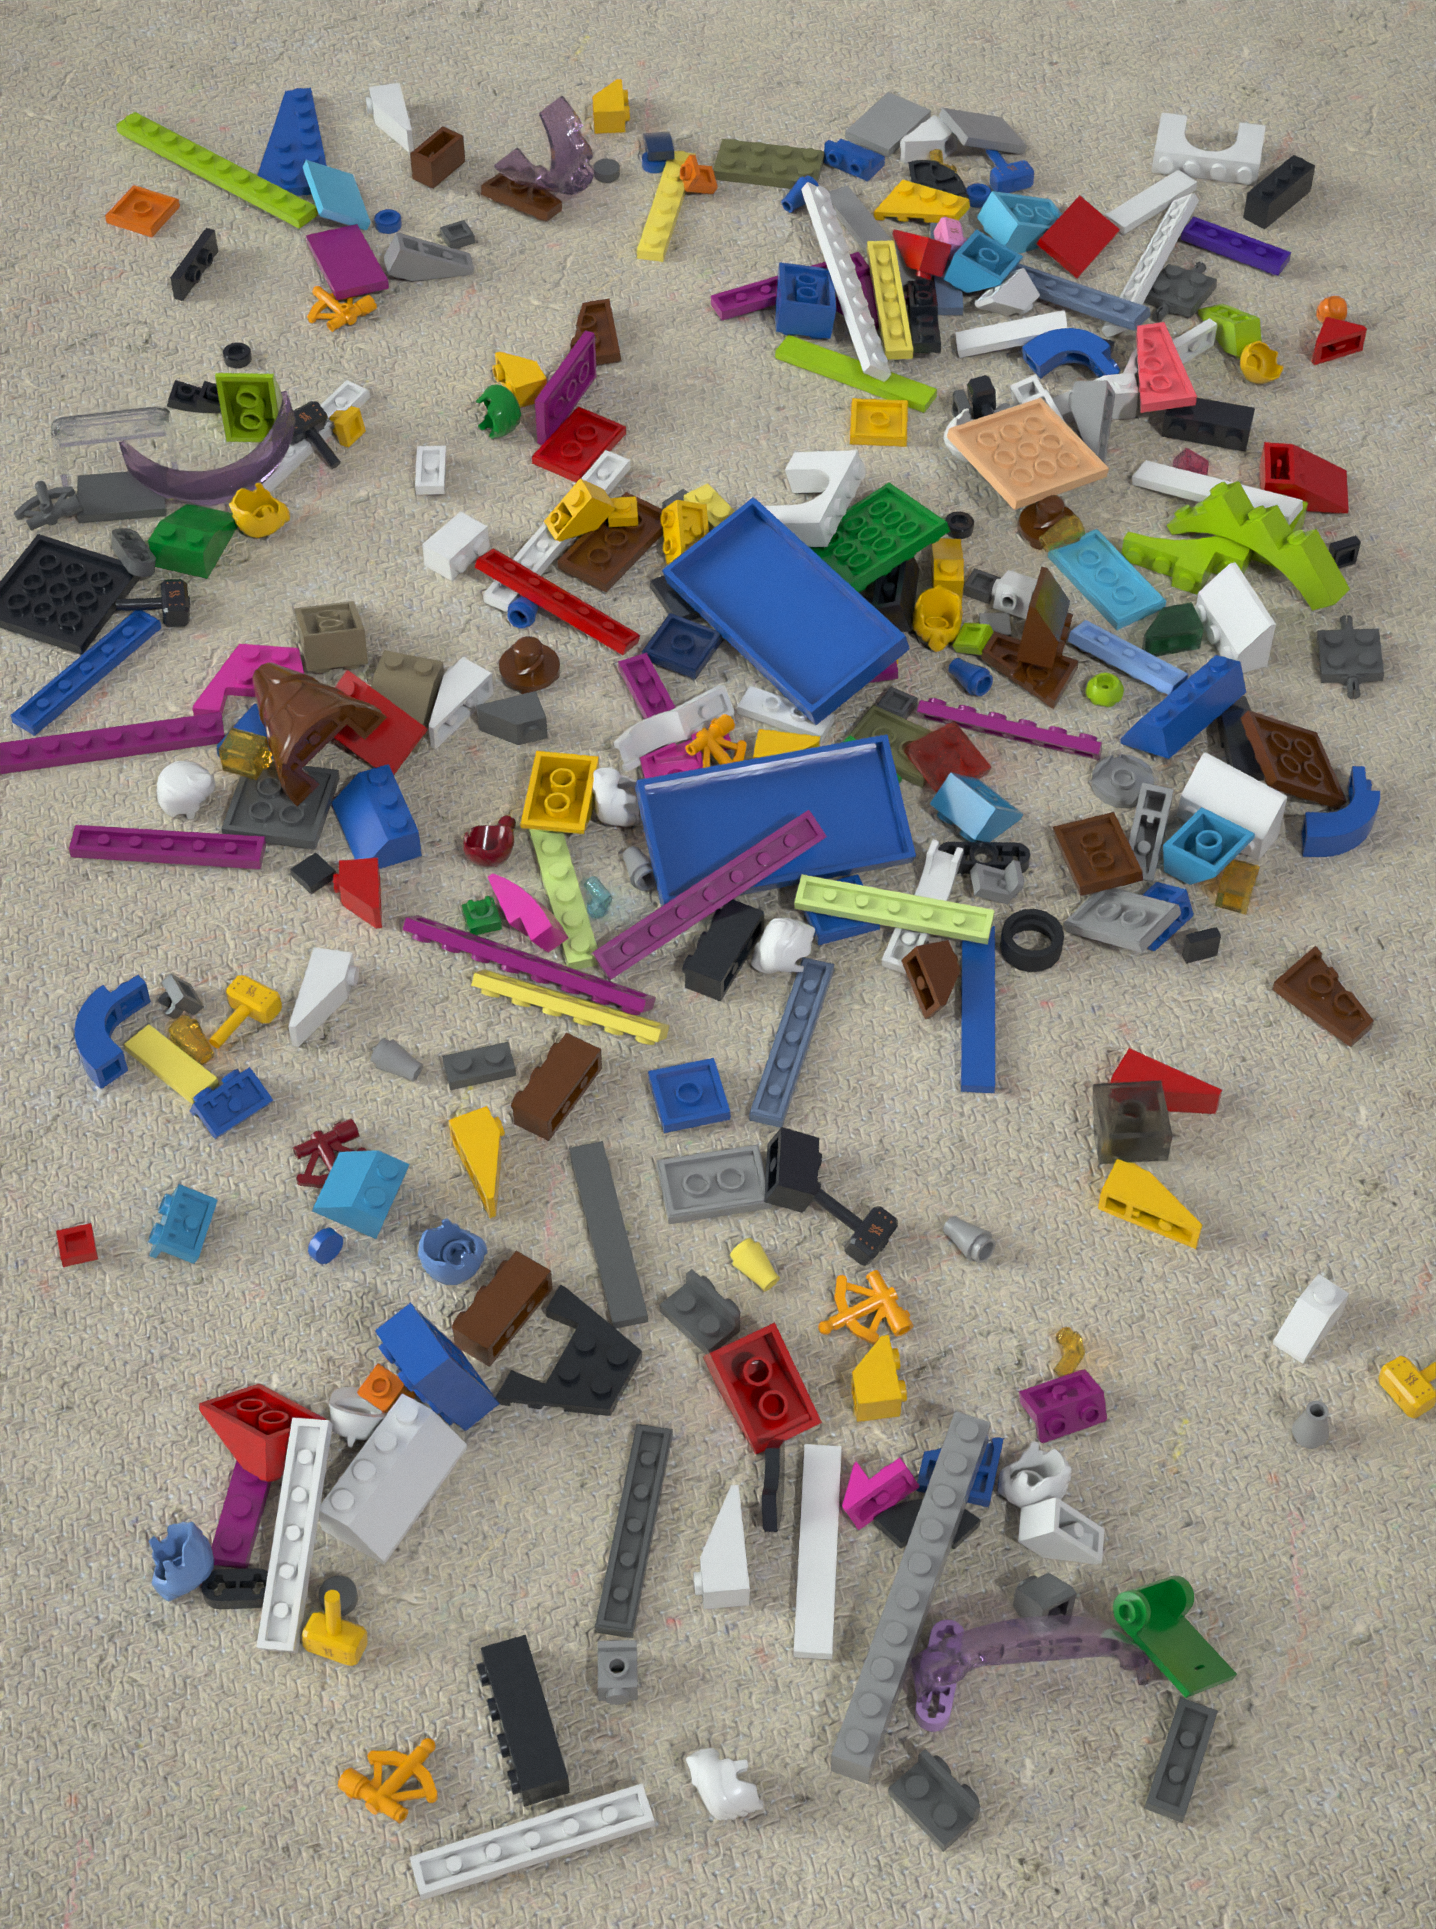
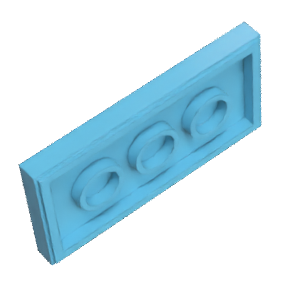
M1098 529L1056 546L1048 552V558L1116 630L1165 609L1166 600Z

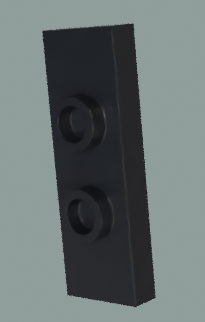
M206 228L170 277L174 299L184 301L194 285L200 281L201 275L206 268L212 264L213 258L218 253L214 229Z

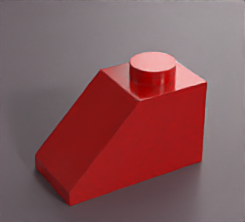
M378 858L339 860V874H333L334 892L341 893L342 905L374 928H382L381 878Z

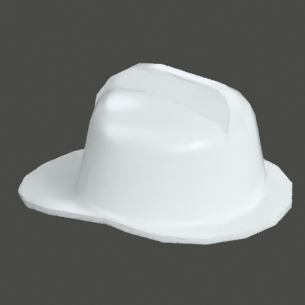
M342 1387L334 1390L329 1402L330 1422L333 1423L332 1431L340 1436L347 1437L348 1447L352 1448L356 1439L368 1440L388 1414V1412L383 1413L361 1398L357 1393L358 1387Z

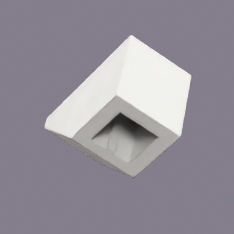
M934 115L926 122L921 123L910 134L903 137L900 143V161L903 163L915 160L941 162L957 150L958 138L941 118Z

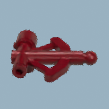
M352 1118L334 1124L332 1130L327 1133H323L322 1130L315 1131L310 1135L311 1140L292 1147L297 1160L311 1155L304 1174H299L296 1177V1182L299 1186L323 1188L337 1158L333 1150L336 1152L355 1151L342 1146V1143L345 1144L360 1137L358 1128ZM363 1147L357 1149V1151H367ZM320 1157L329 1173L320 1176L312 1175L317 1160Z

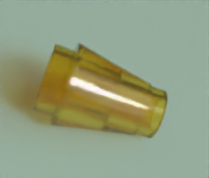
M1073 514L1070 517L1065 515L1041 535L1039 541L1043 549L1049 552L1079 542L1081 537L1085 535V529L1076 515Z
M186 1015L171 1024L168 1029V1033L171 1035L170 1041L200 1065L208 1063L214 1057L215 1053L211 1049L198 1020Z

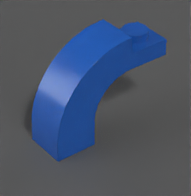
M1076 328L1051 330L1035 337L1022 347L1023 360L1040 379L1056 367L1066 363L1085 365L1099 378L1105 375L1119 374L1120 372L1119 366L1111 358L1110 345L1101 337L1086 330Z
M1352 766L1347 785L1349 802L1347 807L1330 813L1305 812L1301 828L1302 857H1331L1340 855L1356 848L1368 837L1377 814L1380 791H1371L1372 783L1370 779H1366L1365 766Z
M136 975L127 982H123L112 992L104 985L100 986L87 998L77 1015L74 1030L81 1062L87 1075L100 1089L128 1071L124 1053L111 1039V1035L122 1021L151 1002L147 984L139 975Z

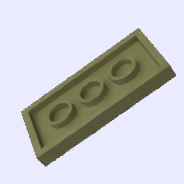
M722 139L713 171L716 180L791 189L800 177L807 175L813 177L819 183L824 164V151L813 148L790 147L788 145Z

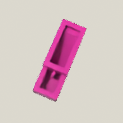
M493 873L488 876L509 924L525 936L529 935L533 943L549 953L569 938L556 917L536 898L506 878Z

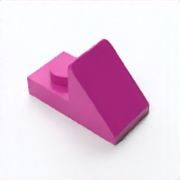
M901 1458L882 1468L879 1473L870 1479L859 1464L855 1462L842 1507L857 1529L860 1530L873 1521L881 1512L894 1506L920 1486Z

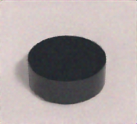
M240 342L227 345L223 350L225 364L230 368L236 369L249 365L252 360L250 347Z
M961 511L952 512L945 518L950 532L947 533L949 537L965 539L972 535L974 519L968 513Z

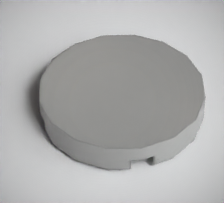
M1121 754V757L1113 758V755L1107 756L1099 761L1093 769L1091 787L1096 797L1105 804L1116 808L1136 807L1142 782L1154 785L1153 771L1142 759L1132 755Z

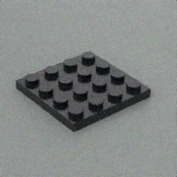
M37 534L0 581V628L83 655L115 613L116 599H125L141 577L130 574L119 559Z

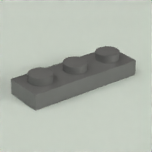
M1180 1697L1144 1809L1183 1823L1218 1710Z

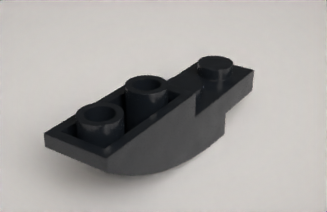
M924 278L907 281L908 322L913 353H941L935 281H929Z

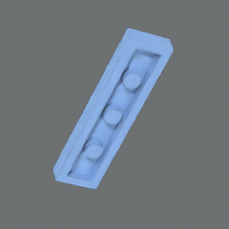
M1087 620L1070 631L1068 642L1076 645L1080 650L1089 652L1102 659L1106 664L1123 670L1131 677L1153 686L1161 693L1169 695L1187 680L1188 673Z

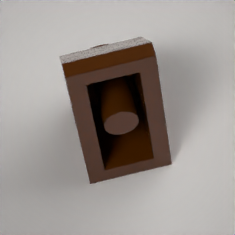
M949 940L916 946L901 960L925 1020L932 1018L947 1004L961 970L958 958L953 952Z

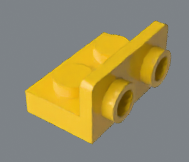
M675 500L662 510L660 521L663 526V552L665 553L666 564L669 565L709 533L707 504Z

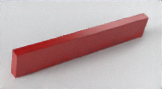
M492 548L476 560V569L621 655H624L638 644L641 635L498 550Z

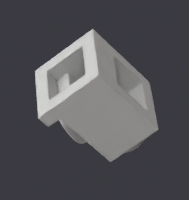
M637 1640L598 1641L599 1701H606L613 1705H622L628 1703L629 1700H638ZM612 1671H622V1672H621V1673H613Z

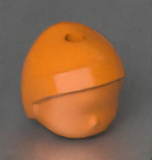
M1340 296L1327 297L1319 303L1316 316L1322 324L1326 316L1345 321L1348 311L1347 303Z

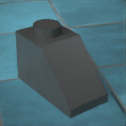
M536 691L476 705L478 727L482 732L516 745L548 738L546 715Z
M1048 1572L1038 1578L1030 1576L1020 1582L1015 1590L1013 1607L1034 1641L1038 1643L1070 1626L1077 1593L1072 1586Z

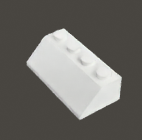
M402 1393L321 1503L319 1520L322 1530L384 1565L466 1451L467 1444L432 1409Z

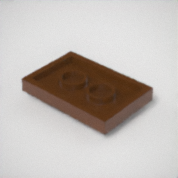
M1114 812L1053 827L1054 839L1080 896L1143 881V871Z

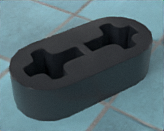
M260 1568L214 1570L202 1582L201 1588L204 1599L214 1609L262 1608L268 1571ZM263 1582L264 1588H261L260 1594H253L252 1589L255 1588L256 1583ZM225 1583L226 1589H223L222 1595L216 1596L214 1590L217 1589L218 1584Z

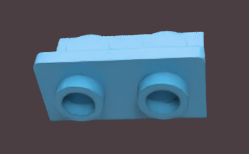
M178 1184L171 1195L166 1193L158 1209V1213L163 1215L160 1224L155 1223L148 1238V1243L153 1244L149 1256L156 1259L162 1251L195 1264L200 1256L218 1199Z

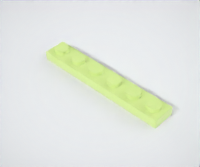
M528 829L551 912L569 937L561 943L567 966L577 970L597 966L598 963L591 953L598 948L564 833Z
M803 874L801 875L794 902L795 909L987 945L995 912L993 909Z

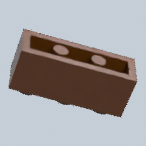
M566 1032L559 1043L555 1042L551 1046L547 1059L542 1066H537L533 1070L529 1083L524 1090H519L515 1094L511 1103L514 1125L549 1141L601 1071V1048Z
M516 1250L509 1260H503L500 1263L491 1282L487 1286L483 1285L477 1291L474 1301L467 1311L460 1312L455 1318L452 1325L454 1344L460 1350L490 1367L553 1290L551 1270Z

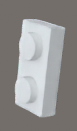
M417 446L416 495L445 494L446 446Z

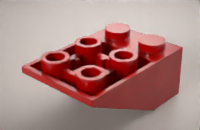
M1264 442L1259 466L1261 490L1303 500V502L1308 503L1306 511L1348 514L1347 470L1294 444Z

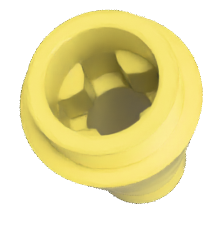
M747 1238L730 1253V1257L733 1260L732 1265L760 1286L764 1292L771 1289L780 1280L760 1242L755 1243L752 1238Z

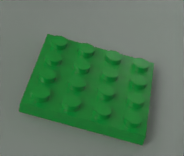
M888 482L846 510V514L842 517L836 533L833 534L827 547L809 548L857 592H860L874 580L890 573L894 567L905 560L913 558L928 545L938 542L942 536L950 532L947 521Z

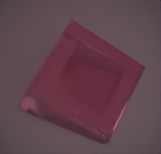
M1185 448L1174 458L1172 467L1207 476L1209 461L1189 448Z

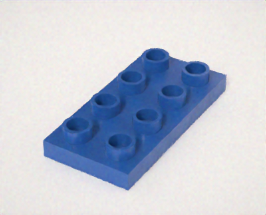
M754 497L662 570L667 584L815 725H818L910 649L906 636Z
M887 734L637 780L635 784L661 907L807 810H810L827 837L740 895L798 885L802 874L830 879L909 864L916 858Z

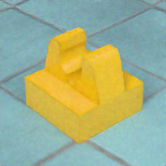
M350 406L346 411L336 410L329 417V420L334 422L335 425L332 429L333 433L338 436L339 443L342 446L349 448L366 432L360 408Z

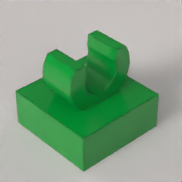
M485 896V899L474 902L469 900L466 904H462V913L469 933L481 935L502 929L501 919L493 897Z

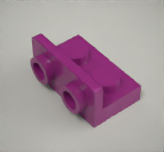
M1086 1369L1019 1391L1020 1404L1035 1422L1037 1438L1041 1443L1049 1442L1107 1420L1104 1391Z

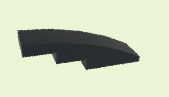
M1242 696L1217 717L1221 748L1225 749L1227 764L1258 781H1264L1265 776L1260 764L1255 759V752L1250 740L1246 737V731L1241 721V717L1248 710L1251 711L1246 696Z

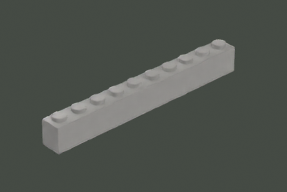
M957 1411L954 1412L832 1751V1772L869 1784L989 1441L991 1422Z

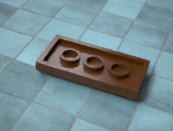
M625 492L621 497H636V496H634V495H632V494H630V493H628V492ZM636 497L638 526L609 527L607 518L598 529L584 533L558 560V569L607 593L663 535V526L660 521L663 509Z

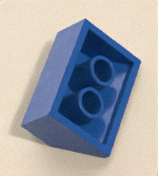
M389 764L358 773L332 801V808L354 859L378 858L379 869L422 856L419 831Z

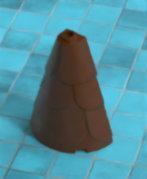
M272 662L259 666L252 677L260 720L266 729L269 748L274 757L281 786L289 799L297 807L320 785L314 777L303 769L310 760L346 725L351 727L365 740L387 718L380 709L370 703L349 696L337 688L322 684L312 676Z

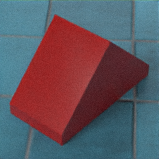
M1326 316L1314 348L1312 358L1314 366L1362 351L1367 328L1363 325Z

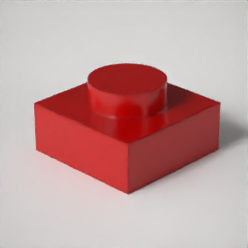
M91 1223L56 1231L63 1267L99 1259Z

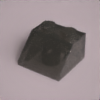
M1162 1081L1093 1084L1094 1139L1099 1164H1113L1117 1159L1127 1163L1168 1161L1173 1135Z

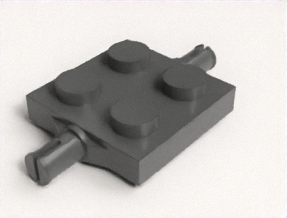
M1197 262L1191 270L1168 264L1161 271L1143 302L1157 308L1152 314L1153 320L1161 322L1169 313L1180 314L1190 318L1195 314L1217 287L1216 278L1202 274L1206 270V265L1203 262Z
M1346 615L1340 617V630L1317 631L1321 683L1337 682L1346 684L1348 698L1353 699L1354 690V697L1357 699L1361 695L1359 684L1383 681L1384 668L1379 628L1353 629L1352 616H1347L1346 623Z

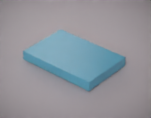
M306 160L303 170L319 216L349 226L358 224L360 229L367 230L371 222L354 175Z

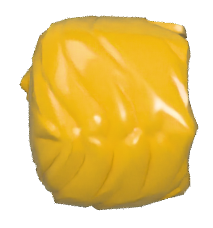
M256 483L257 489L254 491L245 488L239 489L233 496L229 506L232 510V517L239 529L250 537L261 538L271 535L286 522L290 521V512L287 506L279 501V499L272 497L270 492L261 483Z
M938 585L922 592L915 604L912 620L913 630L916 631V634L924 642H928V646L935 652L943 650L959 634L963 615L959 595Z

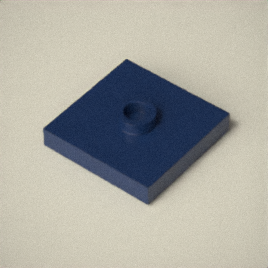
M669 613L642 650V654L647 653L651 662L696 679L722 643L723 636L712 628Z

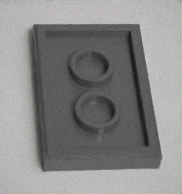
M165 468L78 475L77 497L84 510L77 513L78 522L88 523L167 516Z

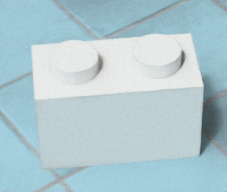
M460 511L422 544L424 566L452 581L460 573L466 571L469 565L479 556L487 552L489 548L488 526Z

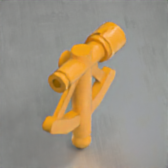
M315 286L312 289V293L319 301L312 306L307 318L309 323H314L317 319H331L326 324L329 330L333 332L345 324H355L358 316H366L376 310L377 305L370 295L359 299L354 305L353 298L358 296L345 298L347 303L341 304L338 302L339 300H336L333 293L329 294L322 287ZM326 307H328V308H330L334 313H320V312H321L322 310H324Z
M722 714L717 719L714 718L711 721L708 730L705 727L695 735L697 738L686 745L685 749L690 756H694L699 751H702L703 768L710 767V753L720 765L743 761L747 744L744 740H739L737 743L724 740L723 737L734 730L735 723L729 715ZM721 746L735 750L733 759L729 757Z
M874 1270L866 1275L872 1289L848 1283L845 1275L837 1277L834 1300L838 1313L829 1317V1320L821 1321L818 1325V1330L821 1334L827 1335L832 1330L836 1331L847 1326L853 1335L875 1345L879 1340V1335L876 1331L883 1318L886 1317V1321L896 1337L906 1334L914 1325L909 1318L908 1310L898 1306L896 1300L899 1298L893 1287L888 1288L879 1270ZM846 1290L870 1298L848 1308L845 1298ZM877 1310L869 1329L860 1325L857 1321Z
M431 1738L423 1739L420 1746H417L409 1755L398 1751H370L367 1757L369 1764L374 1765V1778L370 1781L366 1776L350 1767L341 1775L338 1781V1788L345 1792V1795L350 1799H363L366 1801L365 1807L372 1814L384 1813L400 1824L406 1819L408 1809L398 1802L425 1797L429 1803H434L438 1800L437 1790L431 1773L422 1765L429 1757V1754L434 1752L436 1748L435 1741ZM382 1765L398 1767L382 1784ZM412 1775L421 1783L423 1788L397 1793Z

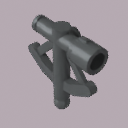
M37 481L35 484L37 495L22 504L14 512L17 520L22 519L24 516L32 517L26 520L32 531L46 524L50 526L55 525L59 518L65 515L66 517L73 516L84 510L73 487H56L48 490L44 481ZM60 497L53 507L51 499ZM40 504L39 508L41 512L31 511L34 507Z

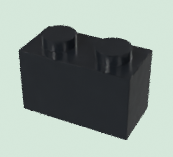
M781 1127L767 1144L765 1203L803 1213L812 1202H815L813 1198L821 1189V1182L818 1181V1170L822 1163V1153L819 1152V1137Z

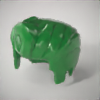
M497 384L491 385L476 400V403L483 402L487 408V414L483 417L484 420L478 425V428L481 431L487 428L492 429L489 434L491 439L508 435L520 424V406L515 395L508 388Z

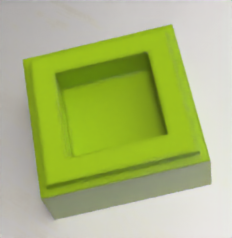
M964 622L953 644V648L956 653L982 655V650L994 631L990 624Z

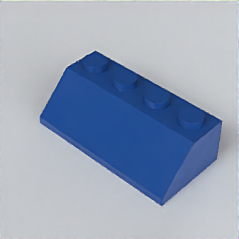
M1215 655L1142 717L1120 738L1121 744L1170 759L1246 693L1241 662Z

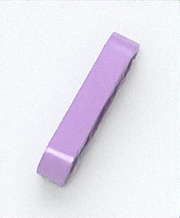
M941 1620L933 1626L920 1682L915 1719L921 1728L930 1732L942 1730L950 1720L966 1638L963 1627L953 1620ZM945 1633L952 1634L953 1640L950 1644L948 1656L941 1655ZM935 1667H944L951 1673V1679L946 1683L939 1684L930 1678L929 1672ZM932 1694L940 1696L938 1703L939 1713L936 1714L935 1718L928 1717L927 1710L931 1705Z

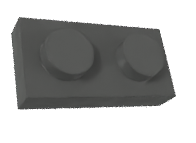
M508 1042L442 1056L450 1090L516 1076V1068Z

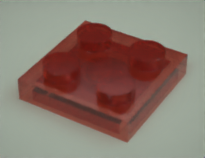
M955 721L908 744L904 750V753L936 793L950 772L979 779L987 775L992 768Z

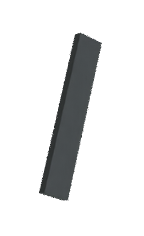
M603 1141L570 1147L569 1155L612 1326L617 1329L648 1322V1314Z
M636 1424L595 1623V1633L633 1638L673 1429Z

